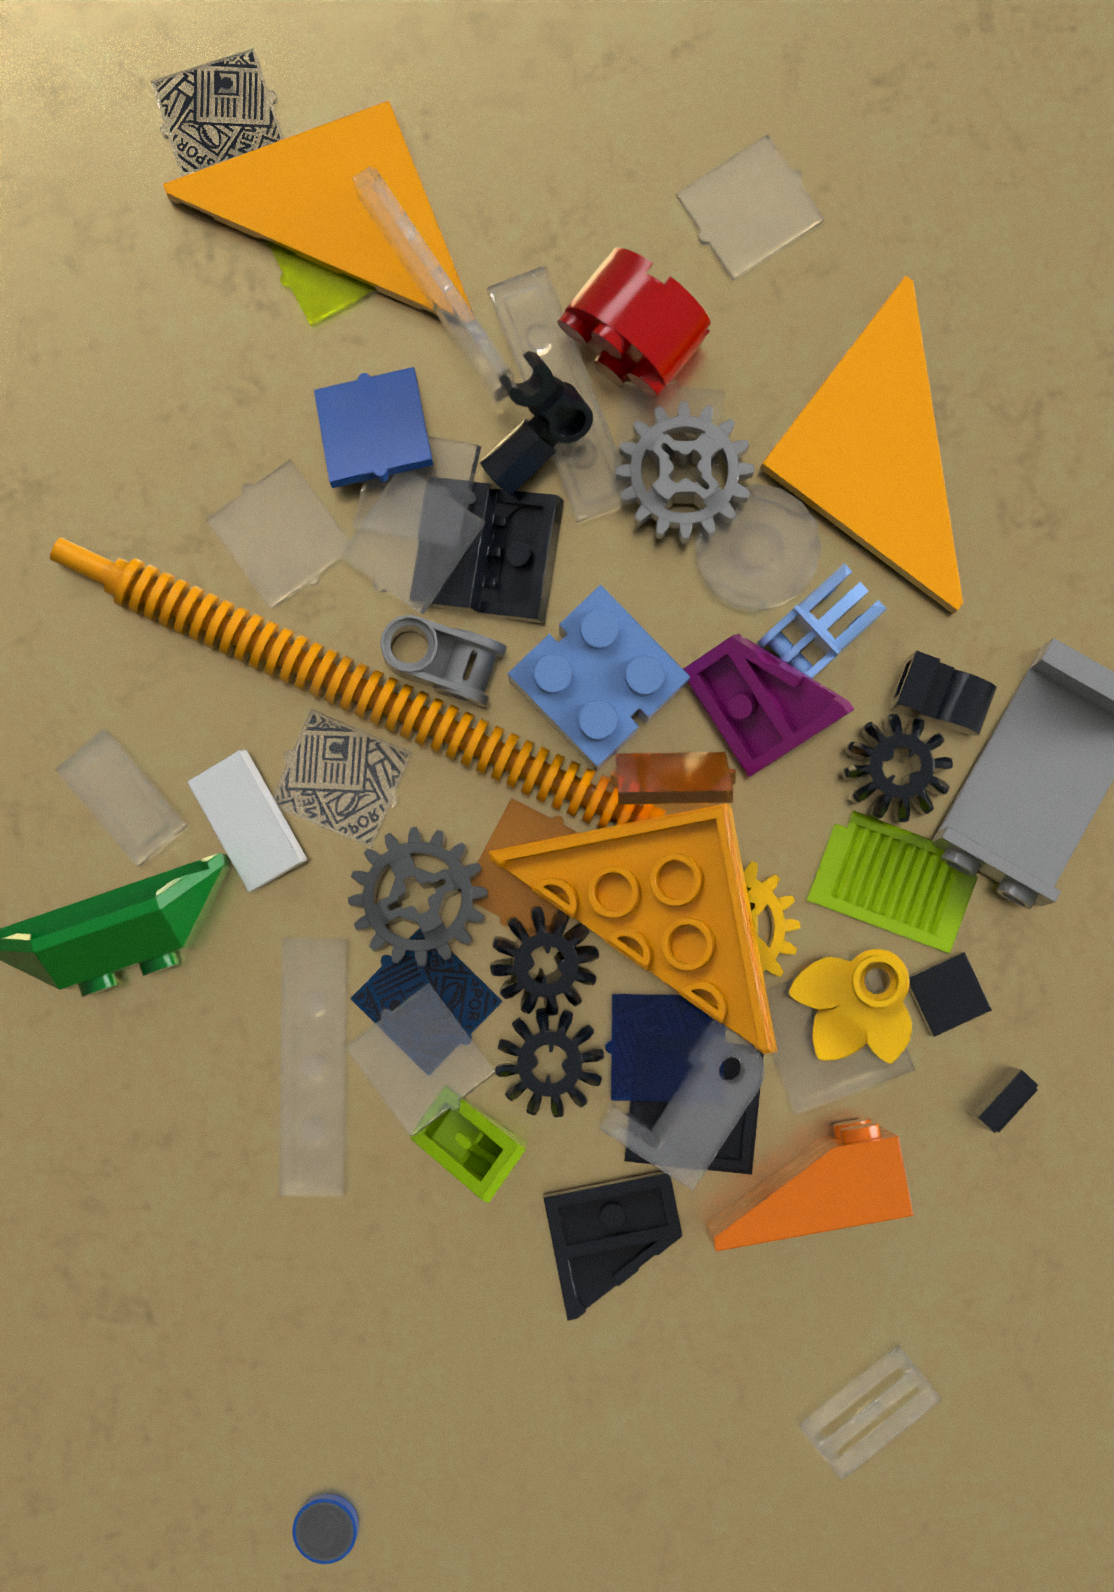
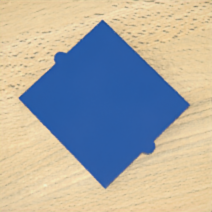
M414 367L372 377L367 373H362L358 376V380L314 390L328 477L332 488L376 478L379 482H386L389 479V475L434 465L417 374Z

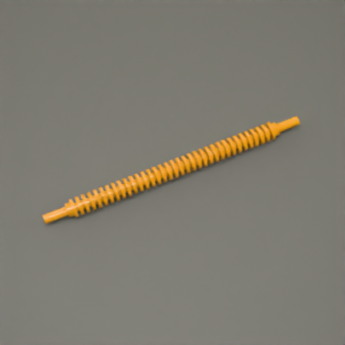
M61 537L57 539L51 550V561L103 584L104 592L114 596V603L124 608L129 603V610L139 615L144 610V617L154 622L159 617L160 625L169 629L174 624V631L183 636L190 629V639L200 642L205 636L204 645L211 649H215L220 643L219 652L226 656H230L236 648L234 659L244 663L251 655L249 666L256 670H259L266 661L264 673L271 677H274L282 667L279 676L280 681L289 684L297 674L294 683L295 688L304 691L312 681L309 691L310 695L319 698L325 688H327L325 702L334 705L340 695H342L340 709L349 712L355 702H357L354 715L364 719L370 709H372L370 722L377 726L381 724L385 716H388L385 724L386 730L394 733L399 724L403 723L400 736L409 740L416 729L418 730L415 740L416 744L424 747L431 736L434 738L430 747L431 751L439 754L446 743L449 745L445 755L446 758L454 761L461 750L464 752L460 762L461 765L469 768L476 757L479 759L476 772L484 775L491 764L495 766L490 777L491 779L499 782L506 771L510 773L506 786L514 789L521 778L525 780L521 792L530 796L535 785L539 786L540 790L536 797L537 800L545 803L549 793H554L556 795L551 806L560 810L564 800L567 799L571 803L566 813L575 817L579 807L582 806L586 810L581 820L590 824L594 814L597 813L601 815L597 825L599 829L606 828L610 820L616 822V825L664 816L666 813L665 810L654 806L656 799L647 796L643 807L637 805L636 802L641 792L632 789L628 800L622 798L621 795L626 785L617 782L612 793L607 791L606 788L611 778L603 774L597 786L592 784L591 781L596 771L588 767L582 779L577 777L576 774L580 764L575 761H571L567 771L562 770L561 767L565 760V757L556 754L552 764L547 763L546 760L550 753L549 749L541 747L537 756H532L531 753L535 746L534 742L526 740L521 750L516 749L520 736L512 732L506 743L501 742L505 729L497 725L491 736L486 735L490 722L482 718L475 729L471 728L475 715L467 711L460 722L456 721L460 708L452 704L445 715L441 714L445 702L439 698L434 699L430 708L426 707L430 696L426 692L420 691L415 700H411L415 689L413 686L405 684L398 694L396 693L400 682L398 679L390 677L383 687L381 685L385 674L376 669L368 680L366 678L370 667L361 662L352 673L355 660L346 655L337 666L340 653L331 648L322 659L325 646L316 641L307 652L310 639L303 635H299L292 645L294 631L284 628L277 638L279 624L269 621L263 628L264 617L254 614L248 621L250 613L248 610L239 607L233 614L235 606L233 603L224 600L219 605L220 598L212 593L207 594L204 598L205 591L197 586L192 587L189 591L190 584L182 579L177 580L174 584L175 577L167 572L162 573L159 577L160 570L149 565L145 569V563L141 560L134 558L128 562L119 558L116 562H113Z

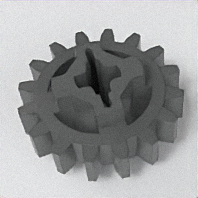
M410 827L408 843L399 844L398 840L391 833L384 835L388 851L380 855L376 851L367 848L364 854L373 866L369 872L353 871L351 875L353 880L364 886L363 893L348 897V904L350 906L364 908L366 914L354 923L356 930L361 932L373 928L376 934L372 938L369 947L377 952L389 943L393 946L392 962L399 965L405 959L407 952L415 953V959L420 968L427 967L430 951L437 950L446 962L451 960L452 953L449 943L456 939L460 943L470 946L473 941L464 928L468 922L483 924L485 921V916L478 910L473 909V901L488 898L487 888L472 886L471 880L482 872L480 864L473 863L463 866L461 860L466 854L467 847L461 842L450 851L444 849L445 834L440 830L434 833L430 843L422 842V837L417 827ZM423 855L433 857L442 861L450 868L447 870L443 869L434 874L417 868L411 856ZM391 867L395 880L388 897L379 900V903L376 904L378 884L384 873ZM417 881L423 889H429L434 886L436 892L428 898L430 909L421 914L414 906H408L404 909L401 907L402 902L410 896L407 886ZM461 891L459 912L452 924L446 929L441 918L446 901ZM405 921L419 926L425 939H406L394 934L387 927Z

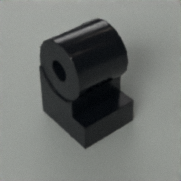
M916 650L907 658L888 710L912 718L919 717L927 723L955 732L979 736L997 686L973 674L956 670L952 666L941 663V659Z

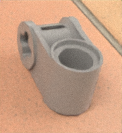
M414 615L396 617L388 623L382 633L380 643L384 662L395 674L433 687L434 690L447 696L482 707H487L489 701L485 690L496 658L504 656L507 649L506 645L486 636L464 629L450 628ZM415 631L423 635L428 643V651L422 659L413 663H405L394 656L391 651L392 642L400 633ZM475 655L476 659L468 680H464L463 677L470 657Z

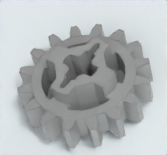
M680 401L677 416L671 418L668 417L666 411L661 406L654 408V426L650 428L639 420L633 424V432L639 440L638 443L622 441L620 444L619 454L631 461V464L621 465L615 469V480L631 483L630 487L620 493V501L622 505H630L636 502L639 504L640 507L634 516V522L638 526L646 523L650 518L657 521L656 538L662 540L669 528L673 527L678 528L681 543H688L692 528L700 527L702 533L709 539L714 537L715 518L719 517L730 525L735 521L737 514L729 504L731 501L747 503L750 491L738 484V481L752 478L754 465L740 463L738 459L748 452L750 445L748 440L731 442L729 437L735 426V422L731 418L719 426L711 423L713 417L712 406L707 405L699 417L690 416V408L687 401ZM691 433L699 435V437L695 441H675L669 435ZM720 454L724 459L727 470V481L724 490L719 487V483L711 476V465ZM646 455L650 458V462L658 469V479L652 484V488L648 492L644 486L641 474L642 463ZM676 462L681 467L687 466L690 462L697 465L694 477L696 482L693 483L687 478L682 479L678 484L672 480L673 463ZM675 503H693L700 510L680 513L668 509Z

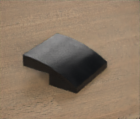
M431 478L411 602L465 613L545 624L564 500L558 495L515 491L510 496L504 490L497 489L490 483Z

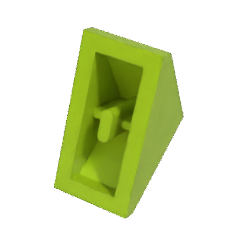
M445 1086L410 1137L414 1143L486 1203L491 1201L527 1147V1141L447 1086Z

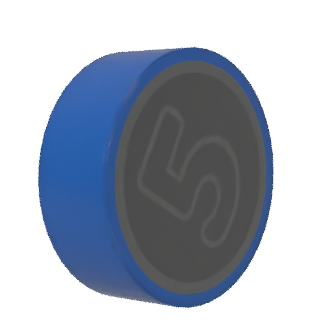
M331 1493L313 1496L302 1505L295 1517L292 1528L294 1543L299 1552L312 1562L318 1564L335 1563L343 1559L352 1550L359 1533V1519L354 1507L345 1498Z

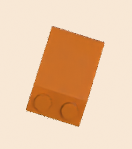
M870 1118L834 1124L833 1136L818 1138L706 1223L707 1235L715 1251L914 1216L899 1136L880 1127L879 1123H871Z

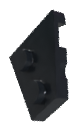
M669 1170L543 1195L567 1321L578 1319L587 1312L586 1309L616 1285L620 1286L638 1272L639 1267L653 1256L661 1254L683 1236Z

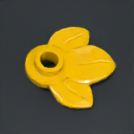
M883 949L866 950L856 955L851 961L836 957L821 958L802 970L794 979L789 989V996L794 1000L817 1009L813 1021L812 1041L815 1055L822 1061L845 1058L859 1051L867 1044L871 1051L881 1060L892 1064L905 1050L910 1041L912 1020L903 1002L909 990V973L903 961L890 951ZM875 968L882 970L887 976L886 988L877 994L869 992L864 983L866 974Z

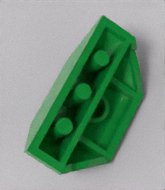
M217 853L0 928V961L59 990L79 987L82 997L118 986L116 974L140 966L142 975L147 976L179 965L176 953L193 947L232 868L230 859L226 854Z

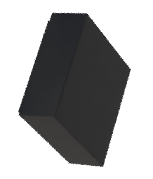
M960 952L909 976V991L932 1037L992 1011L965 952Z
M1009 1067L967 1114L984 1129L993 1133H999L1038 1091V1084L1023 1070Z

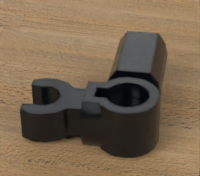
M527 351L523 355L533 369V373L528 380L522 383H515L504 374L499 378V381L509 398L516 405L528 407L534 417L530 421L525 417L480 461L482 468L489 477L510 496L556 453L554 446L558 442L572 443L578 441L587 434L593 423V412L576 388L570 383L562 382L559 378L553 376L552 371L544 360L532 351Z

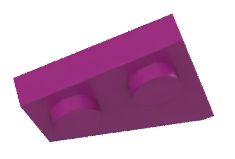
M739 633L729 637L683 668L690 676L688 683L749 777L855 710L850 701Z

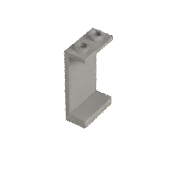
M1055 638L1038 650L931 841V844L944 851L941 857L944 863L970 877H975L978 871L1000 883L997 889L1000 895L1023 908L1031 909L1034 903L1039 906H1045L1056 902L1061 891L1054 886L1114 780V672Z

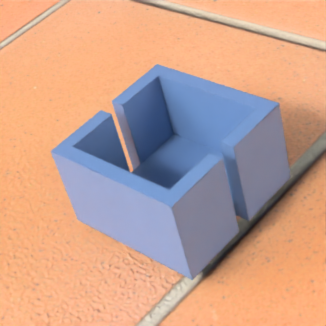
M601 584L559 624V635L563 638L561 641L557 642L549 633L507 673L511 685L596 772L637 733L639 725L631 718L637 711V716L647 724L687 685L690 676Z

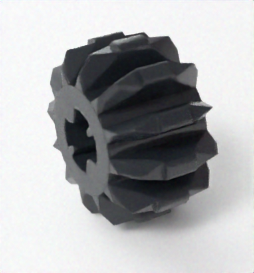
M890 714L885 720V735L873 722H868L862 727L863 736L871 747L854 741L847 745L846 752L851 757L863 761V764L846 767L842 770V775L847 780L863 778L865 786L851 794V799L854 803L867 799L871 794L877 797L871 807V817L875 819L882 818L887 812L890 802H892L896 822L904 823L909 821L910 802L923 815L933 811L932 801L925 790L936 795L947 794L950 786L944 780L933 776V772H942L952 768L953 760L949 757L933 759L930 751L940 747L945 739L938 733L923 743L919 739L924 730L925 721L919 717L913 719L908 725L905 734H903L899 715ZM894 752L902 754L900 762L909 760L912 767V773L902 777L901 785L892 783L895 775L886 777L883 771V764L893 759Z
M533 906L530 911L533 927L526 930L520 919L516 916H511L507 920L510 930L517 937L515 942L505 937H494L492 942L493 948L500 953L511 956V958L492 962L490 964V971L493 976L513 975L499 989L504 999L512 998L525 989L520 1003L522 1012L530 1014L535 1008L538 997H544V1006L548 1015L555 1016L558 1014L559 1009L556 1000L557 995L564 993L569 1003L573 1006H577L582 1002L581 996L572 985L574 981L585 985L595 984L597 980L595 973L579 966V964L598 959L599 951L596 946L576 947L586 939L590 932L586 925L579 923L564 934L569 918L567 914L558 909L554 913L550 926L545 925V916L540 906ZM541 946L544 947L547 954L550 952L551 947L559 950L554 956L557 969L548 975H545L542 968L539 969L538 975L530 971L535 965L531 953Z
M539 1008L536 1010V1021L540 1031L533 1034L527 1023L521 1018H517L512 1023L514 1030L525 1040L522 1046L509 1039H501L499 1041L498 1049L503 1053L518 1056L517 1062L497 1065L495 1068L496 1075L498 1077H508L519 1074L521 1079L511 1085L505 1095L510 1101H513L527 1088L530 1089L533 1094L527 1104L526 1111L528 1114L536 1115L540 1109L542 1096L551 1097L553 1116L555 1118L562 1117L564 1115V1105L561 1094L567 1092L573 1102L580 1108L588 1102L585 1094L575 1085L578 1079L591 1086H600L601 1075L594 1071L582 1069V1063L598 1062L604 1059L603 1049L592 1048L580 1052L578 1046L590 1039L594 1034V1030L587 1024L581 1027L572 1038L567 1035L566 1032L573 1019L571 1011L564 1010L562 1012L558 1028L554 1030L549 1029V1015L546 1008ZM543 1045H549V1052H553L554 1045L558 1046L567 1055L561 1061V1066L565 1073L557 1079L551 1080L549 1072L546 1075V1079H543L533 1070L539 1062L535 1051Z

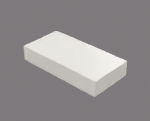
M247 750L235 752L187 782L248 893L258 890L308 860Z

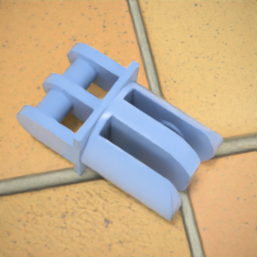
M843 563L757 643L761 648L768 645L781 660L813 678L882 615L887 608L879 600L876 601L867 611L849 624V627L834 639L828 630L869 592L859 582L819 620L810 613L818 604L828 598L852 573L850 568ZM791 622H794L805 634L795 645L782 633ZM811 642L825 655L814 666L801 654V651Z

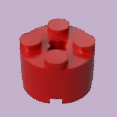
M615 248L566 307L565 312L558 319L557 323L570 338L581 345L586 346L588 344L598 354L593 363L608 379L618 385H623L629 378L644 393L657 398L702 344L707 334L711 331L707 329L711 321L699 302L674 278L670 276L665 283H662L657 278L646 274L653 265L651 261L631 250Z

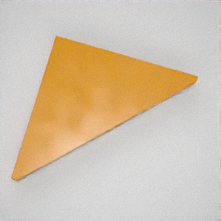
M389 100L163 184L168 199L173 202L186 204L213 216L214 220L255 238H263L295 252L296 256L341 275L343 273L375 287L378 292L419 310L423 308L455 322L456 326L467 331L476 328L475 317Z
M905 276L761 464L760 469L954 614L963 604L914 282L908 276Z
M725 803L489 851L490 861L530 886L531 890L569 917L575 918L583 925H586V927L602 937L610 946L677 990L678 994L721 1024H725L749 1041L761 1053L777 1052L731 804Z

